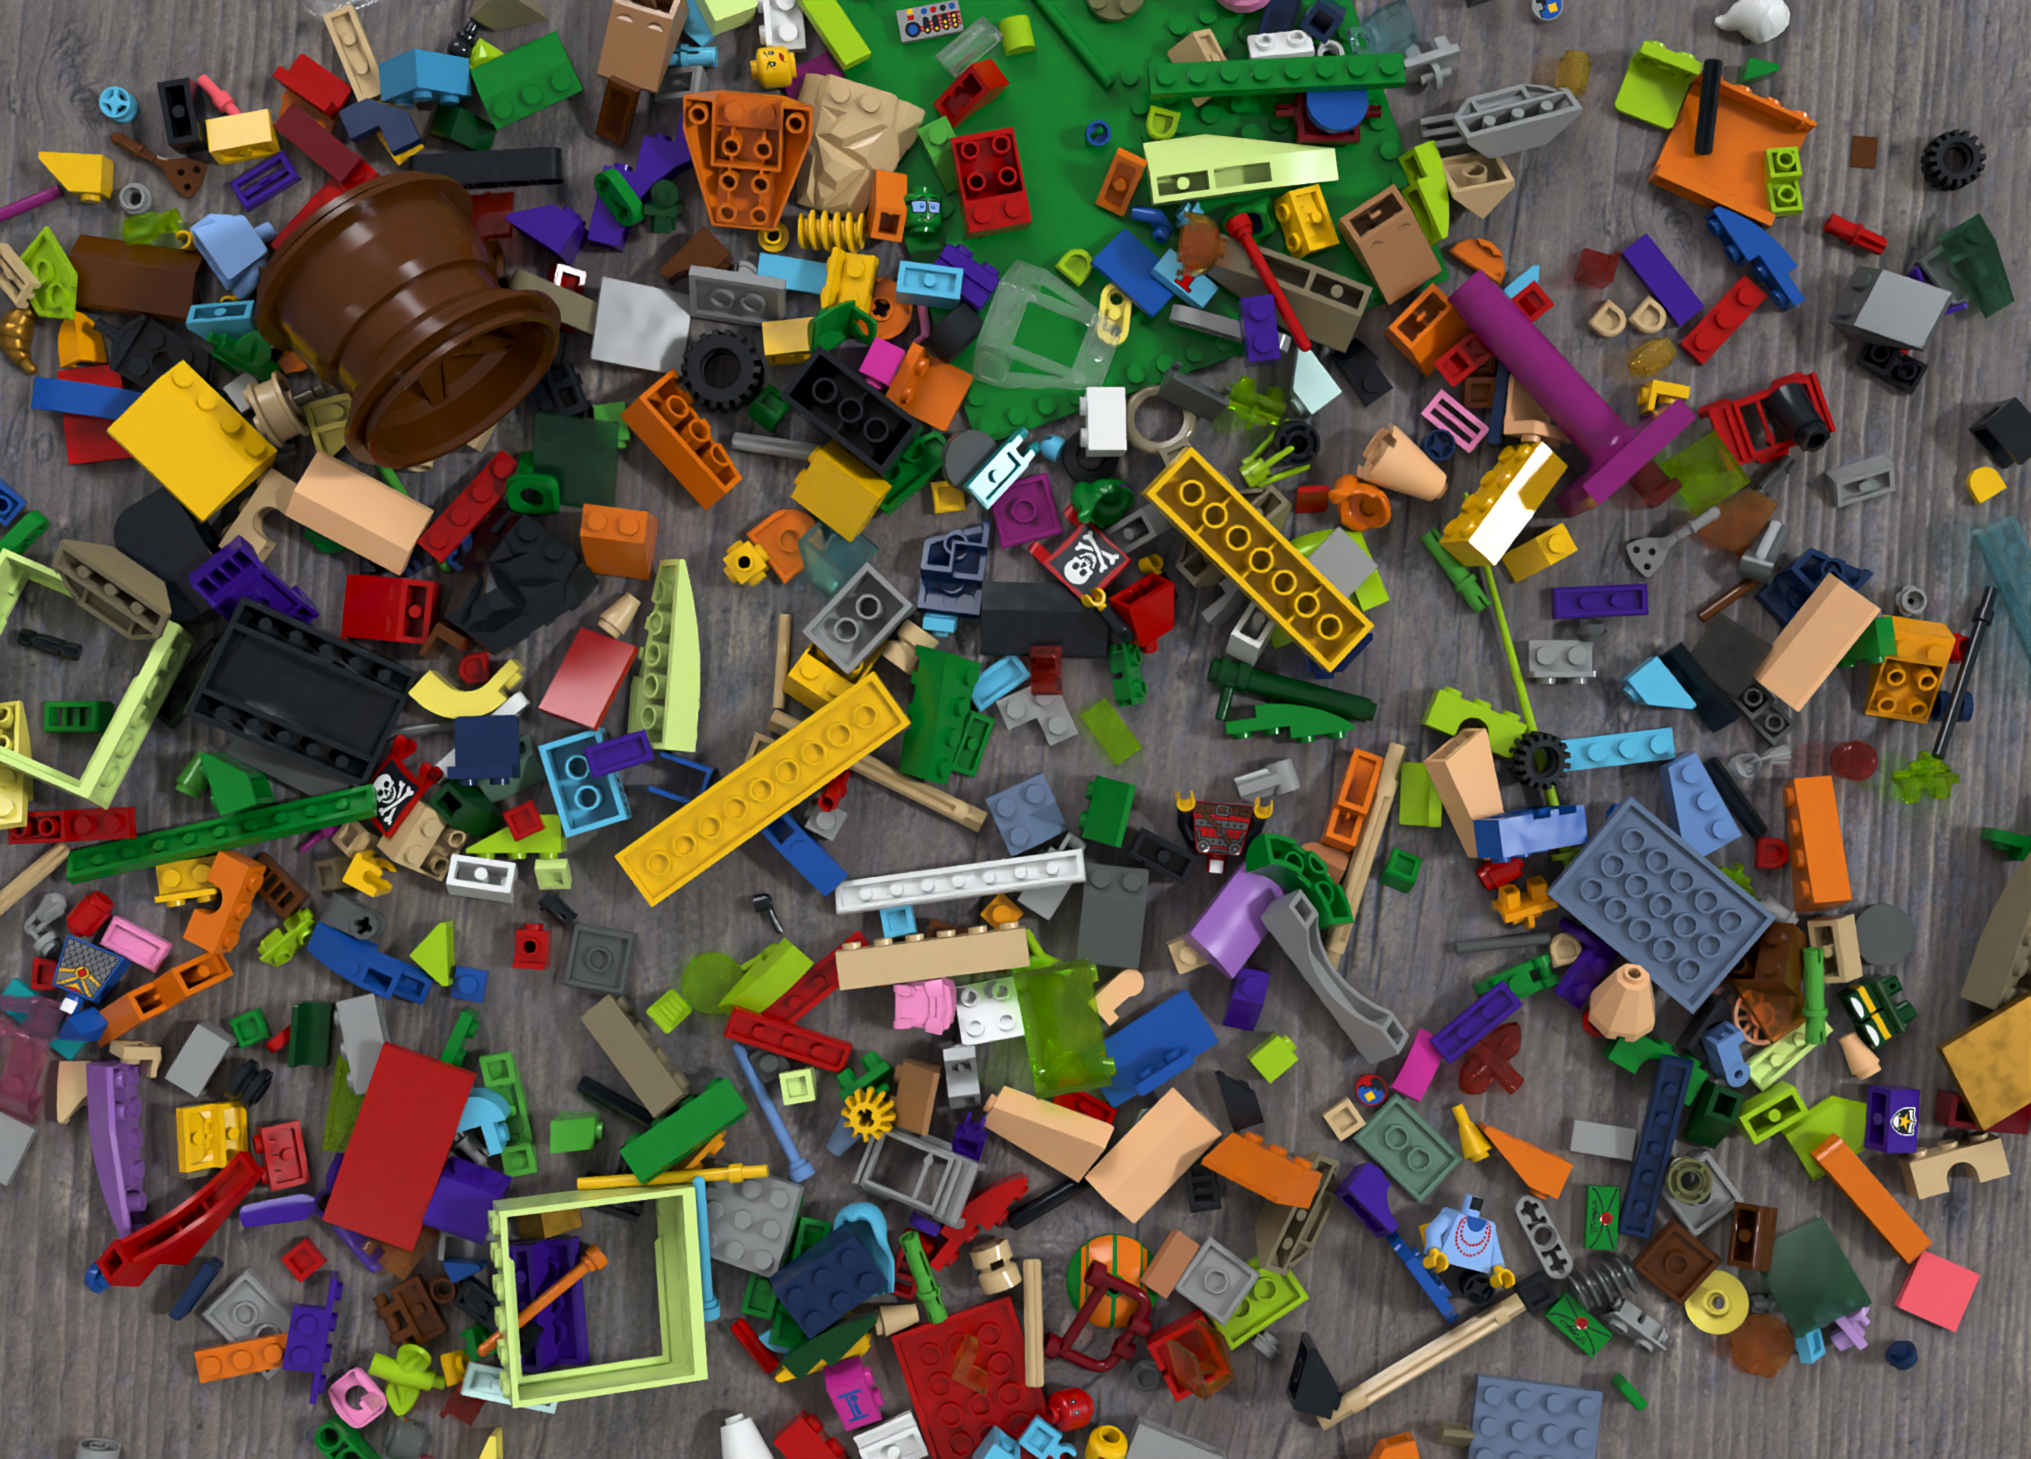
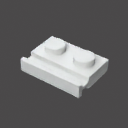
M912 1409L853 1434V1439L856 1441L862 1459H920L929 1455L927 1444L913 1416Z

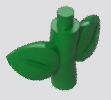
M212 330L205 337V341L214 346L211 356L220 366L234 375L239 376L246 372L265 382L271 379L273 372H280V366L270 361L272 347L265 342L257 330L243 335L238 340L226 333L219 335Z

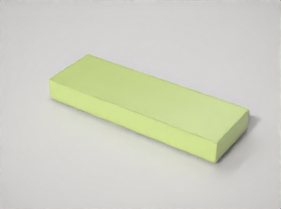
M1802 1013L1787 1025L1785 1032L1777 1041L1764 1045L1745 1062L1750 1067L1749 1079L1759 1091H1766L1817 1046L1805 1043V1016ZM1825 1021V1032L1827 1037L1834 1030Z

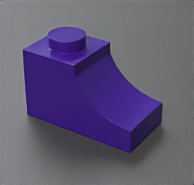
M1370 1162L1355 1166L1335 1190L1334 1194L1377 1238L1392 1234L1399 1226L1388 1206L1387 1190L1391 1183L1384 1177L1383 1171Z

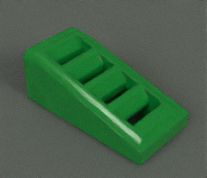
M45 701L44 733H105L113 718L114 705L112 702ZM58 708H62V726H58ZM71 708H73V726H71ZM84 708H86V726H84Z

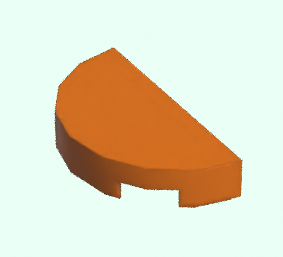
M1482 238L1467 239L1457 243L1447 253L1475 273L1481 269L1493 283L1495 282L1499 287L1502 286L1506 276L1505 263L1502 258V252L1493 243Z

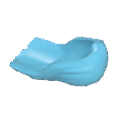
M854 1202L841 1208L834 1220L833 1231L848 1221L879 1263L889 1282L871 1295V1297H876L878 1294L882 1295L886 1292L887 1294L893 1293L895 1260L888 1243L887 1224L881 1210L870 1202Z

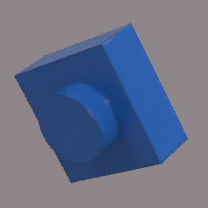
M463 965L456 966L450 997L478 1003L484 1002L490 971Z

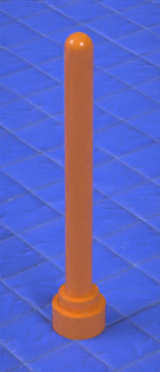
M594 1243L583 1251L585 1255L580 1258L582 1261L518 1313L519 1329L589 1271L592 1273L596 1269L600 1271L609 1263L605 1255ZM499 1330L477 1348L479 1356L486 1357L497 1348V1339H502V1334H499Z

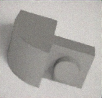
M957 1044L949 1049H943L950 1109L982 1106L975 1046Z

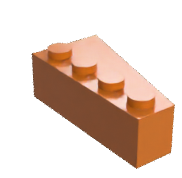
M1832 775L1794 778L1785 785L1782 792L1783 804L1787 810L1794 909L1796 914L1832 911L1852 900Z

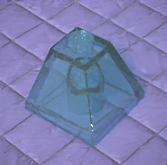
M821 520L813 525L797 542L809 582L830 600L880 549L862 533L850 543Z

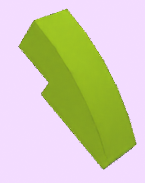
M1434 140L1418 145L1398 158L1410 184L1401 192L1430 247L1447 238L1449 229L1447 181L1442 160Z
M784 937L764 961L759 958L718 1006L728 1015H730L733 1005L761 1013L786 993L810 969L814 962Z

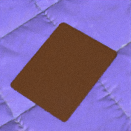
M1853 136L1851 167L1873 169L1876 167L1877 137Z

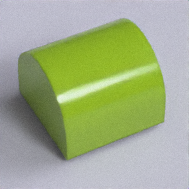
M1016 15L1003 19L998 23L1005 57L1036 50L1029 16Z

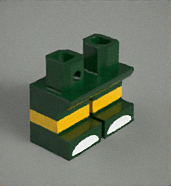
M1889 974L1878 979L1868 977L1836 993L1849 1018L1853 1019L1851 1022L1861 1040L1873 1049H1878L1886 1044L1885 1040L1893 1035L1907 1031L1908 1028L1905 1024L1918 1016L1913 1005L1908 1000H1903L1894 1005L1891 996L1903 990L1899 979L1895 975Z

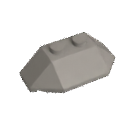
M1520 84L1467 98L1458 113L1453 117V123L1469 146L1487 158L1492 159L1548 144L1582 114L1583 108L1567 87L1555 89L1545 85Z

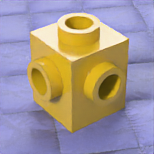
M742 540L734 543L726 550L728 555L723 558L727 565L723 570L732 583L735 584L739 581L745 587L748 584L753 587L767 577L765 572L771 569L766 563L770 557L759 543L754 546L749 540L745 543ZM743 557L750 559V565L747 568H741L739 565V561Z

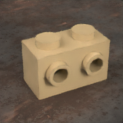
M1854 914L1823 915L1807 921L1811 947L1824 949V983H1847L1862 977Z

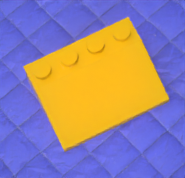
M184 360L158 378L107 429V433L201 523L206 521L273 466L278 451Z

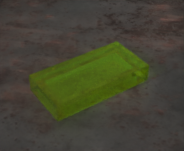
M1105 697L1080 715L1117 766L1142 748L1141 744Z

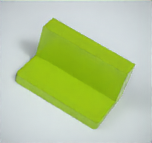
M1403 762L1400 771L1398 823L1401 825L1441 827L1442 801L1424 763Z

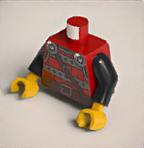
M1190 790V797L1185 800L1180 799L1179 791L1175 792L1177 826L1186 844L1194 847L1195 852L1208 853L1206 872L1225 873L1226 855L1240 856L1242 851H1247L1253 839L1262 833L1267 818L1273 813V800H1270V804L1267 807L1260 806L1259 796L1255 798L1253 811V806L1195 801L1192 790Z

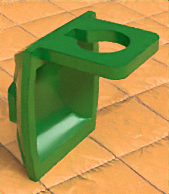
M847 300L830 308L827 306L818 311L816 316L808 323L807 337L810 354L814 352L818 345L828 352L852 335L871 347L876 337L877 322L873 317L855 306L854 300ZM861 319L866 323L868 335L861 331L855 320Z

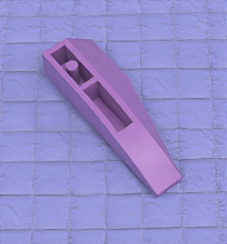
M102 1059L86 1064L89 1130L101 1189L113 1223L122 1239L147 1226L144 1223L143 1216L147 1198L145 1192H142L145 1164L140 1158L143 1132L139 1129L138 1119L142 1111L141 1099L137 1097L140 1073L139 1067L136 1064H125L120 1062V1059Z

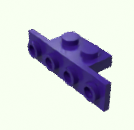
M331 1270L325 1306L293 1303L282 1369L313 1372L309 1404H316L317 1394H324L327 1375L321 1374L323 1363L330 1362L332 1344L327 1343L328 1332H335L338 1313L332 1312L334 1300L340 1301L343 1282L338 1281V1271Z

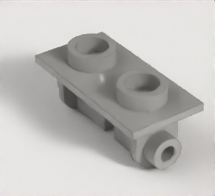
M1615 1297L1614 1302L1610 1304L1613 1311L1600 1315L1601 1318L1609 1323L1608 1326L1611 1330L1620 1335H1626L1634 1341L1633 1344L1638 1350L1651 1354L1667 1349L1662 1345L1668 1338L1665 1327L1648 1315H1644L1639 1323L1637 1320L1642 1311L1627 1299Z

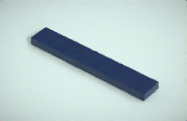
M1660 1053L1618 1219V1233L1645 1239L1650 1237L1694 1062L1691 1059Z

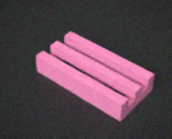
M1442 388L1421 412L1436 427L1449 431L1453 435L1455 442L1468 453L1475 448L1489 431V427ZM1443 398L1481 429L1478 434L1443 407L1439 401ZM1433 408L1471 437L1472 441L1468 444L1431 413Z

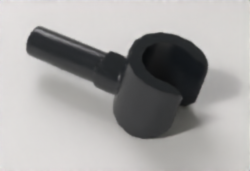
M767 893L754 895L753 905L755 912L766 911L767 917L776 933L781 934L784 932L775 914L771 895Z

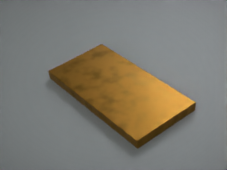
M2031 990L1935 1046L1977 1129L1982 1131L2031 1103Z

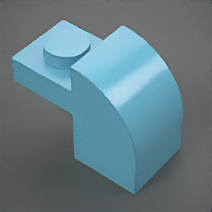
M472 1088L457 1132L481 1126L489 1155L502 1153L508 1143L507 1141L510 1140L508 1126L506 1122H501L506 1120L511 1111L508 1102L503 1096L491 1089Z

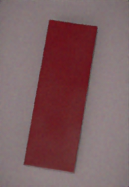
M294 102L273 125L276 130L344 186L347 185L365 163Z

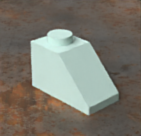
M1297 347L1294 354L1289 394L1292 397L1290 403L1299 415L1305 414L1309 418L1335 399L1342 391L1311 350L1302 352Z

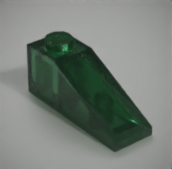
M1980 213L1937 237L1985 318L2015 301L1996 240Z

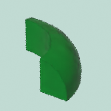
M1263 833L1253 839L1245 859L1246 873L1259 874L1271 879L1281 886L1287 894L1301 889L1319 913V930L1354 923L1350 905L1341 885H1335L1327 872L1329 867L1312 850L1306 851L1295 844L1296 840L1284 835Z

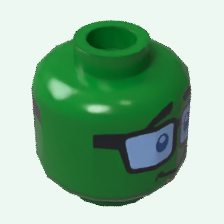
M913 187L912 193L904 196V202L907 207L904 227L909 229L910 234H934V229L942 224L941 197L931 193L930 187Z

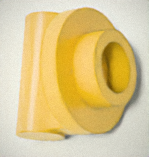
M456 1350L441 1355L440 1360L447 1388L459 1385L464 1381L470 1361L469 1356L464 1354L463 1350Z

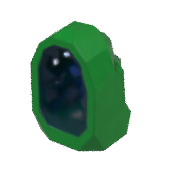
M1259 196L1253 200L1238 203L1236 207L1226 211L1221 218L1220 225L1222 231L1227 236L1229 234L1225 224L1233 217L1242 213H1247L1253 224V239L1273 233L1276 225L1274 207L1271 198L1268 196Z

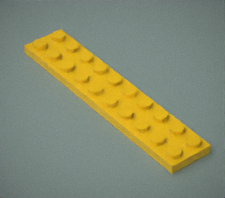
M873 671L614 857L649 905L654 907L910 725L911 721L876 672Z

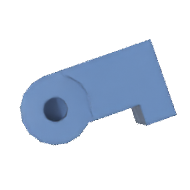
M1725 1020L1704 1032L1701 1040L1714 1075L1726 1081L1732 1087L1744 1085L1750 1077V1067L1747 1063L1743 1062L1739 1044L1746 1041L1743 1031Z

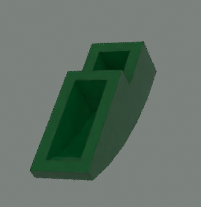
M873 1310L837 1320L811 1340L805 1337L784 1355L782 1364L799 1381L821 1359L832 1368L877 1323L879 1314Z

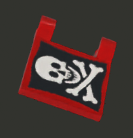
M1069 505L1063 511V514L1067 521L1077 528L1075 532L1052 555L1037 541H1034L1028 547V551L1080 600L1082 595L1087 594L1094 601L1095 596L1091 593L1090 589L1101 588L1104 591L1132 560L1090 522L1086 524L1079 522L1078 514L1073 510V506Z
M401 734L394 739L391 753L368 783L373 784L377 790V817L369 819L389 839H391L425 791L443 777L441 768L438 766L433 767L428 762L420 766L418 776L405 765L402 760L416 751L417 743L413 739H407Z

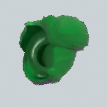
M1102 478L1093 483L1080 481L1072 490L1070 500L1073 510L1078 514L1079 522L1086 524L1091 521L1103 529L1105 526L1113 525L1122 519L1124 511L1133 505L1136 493L1124 480Z

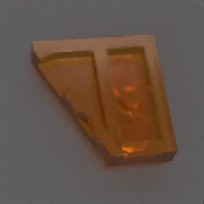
M1747 487L1736 494L1732 500L1717 506L1721 512L1719 518L1699 529L1697 533L1743 557L1745 551L1750 549L1778 503L1751 487Z

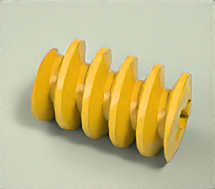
M814 209L810 210L808 218H805L802 212L800 213L798 220V244L801 249L807 250L812 246L815 251H819L824 246L826 251L831 252L833 247H837L844 251L848 248L851 253H857L860 248L861 250L864 249L867 232L864 213H860L857 222H854L852 212L847 213L845 221L841 220L839 211L834 213L832 220H829L827 210L822 211L820 219H817Z

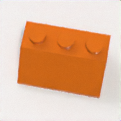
M1246 1131L1245 1135L1232 1132L1202 1160L1201 1165L1274 1203L1309 1209L1323 1174L1312 1168V1161L1295 1155V1158L1287 1155L1288 1150L1274 1143H1270V1146L1262 1143L1264 1139L1262 1136L1250 1131Z

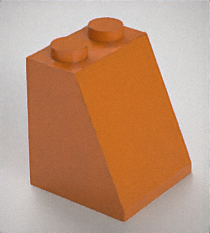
M584 504L580 540L586 566L595 574L651 581L659 518L646 511Z

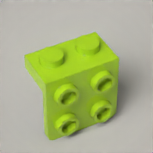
M1644 40L1632 55L1614 102V109L1617 112L1663 130L1671 129L1674 126L1689 84L1699 76L1703 63L1696 61L1692 54L1686 52L1676 53L1666 49V46L1661 42L1654 40L1647 42Z

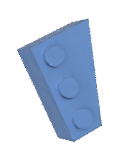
M1684 752L1677 756L1676 759H1671L1658 767L1665 806H1667L1670 820L1669 828L1701 855L1706 856L1742 836L1696 752Z

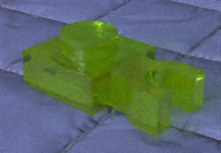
M177 208L167 210L161 214L153 211L127 217L124 221L122 236L127 246L136 243L147 244L154 239H158L161 233L179 232L181 228L178 222H182V217Z

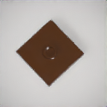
M1671 1218L1636 1256L1632 1263L1637 1272L1681 1307L1720 1265L1722 1259L1675 1219Z

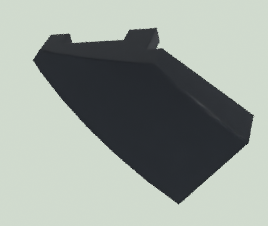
M1220 1070L1215 1071L1234 1132L1263 1123L1264 1120L1256 1094L1253 1089H1250L1248 1083L1241 1079L1238 1081L1228 1077Z

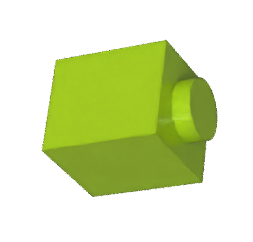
M1273 1032L1247 1055L1248 1059L1270 1084L1299 1060L1293 1053L1298 1049L1286 1034L1280 1038L1276 1032Z

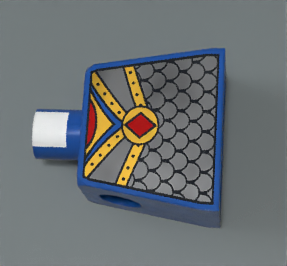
M67 935L52 981L53 986L67 992L59 1010L75 1015L79 1013L85 999L101 1005L132 962L122 956Z

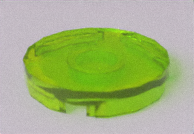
M718 951L702 953L693 958L685 967L681 979L682 993L688 1004L698 1012L709 1015L721 1014L725 1011L718 1004L743 977V972L738 962L728 954Z

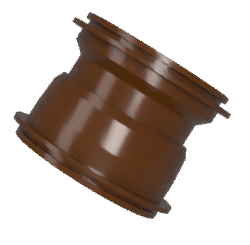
M423 171L396 172L369 180L339 195L309 216L286 238L271 257L258 284L254 312L257 331L270 346L278 350L295 352L325 385L347 393L351 397L349 416L344 430V441L353 457L366 464L380 465L392 469L413 467L440 458L469 443L502 420L526 398L551 366L559 347L561 324L559 307L544 292L529 289H502L500 287L494 257L471 223L473 215L471 197L460 182L447 175L431 174Z

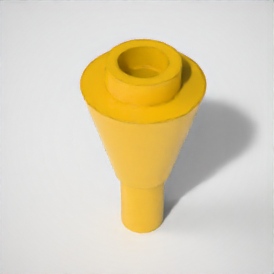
M1463 1103L1452 1107L1451 1110L1459 1125L1458 1130L1464 1160L1470 1158L1472 1163L1490 1156L1487 1150L1493 1148L1476 1125L1470 1121Z

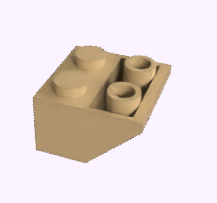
M421 797L391 839L383 835L377 847L393 862L442 882L449 871L452 854L458 855L471 834L450 826L428 804L429 800Z

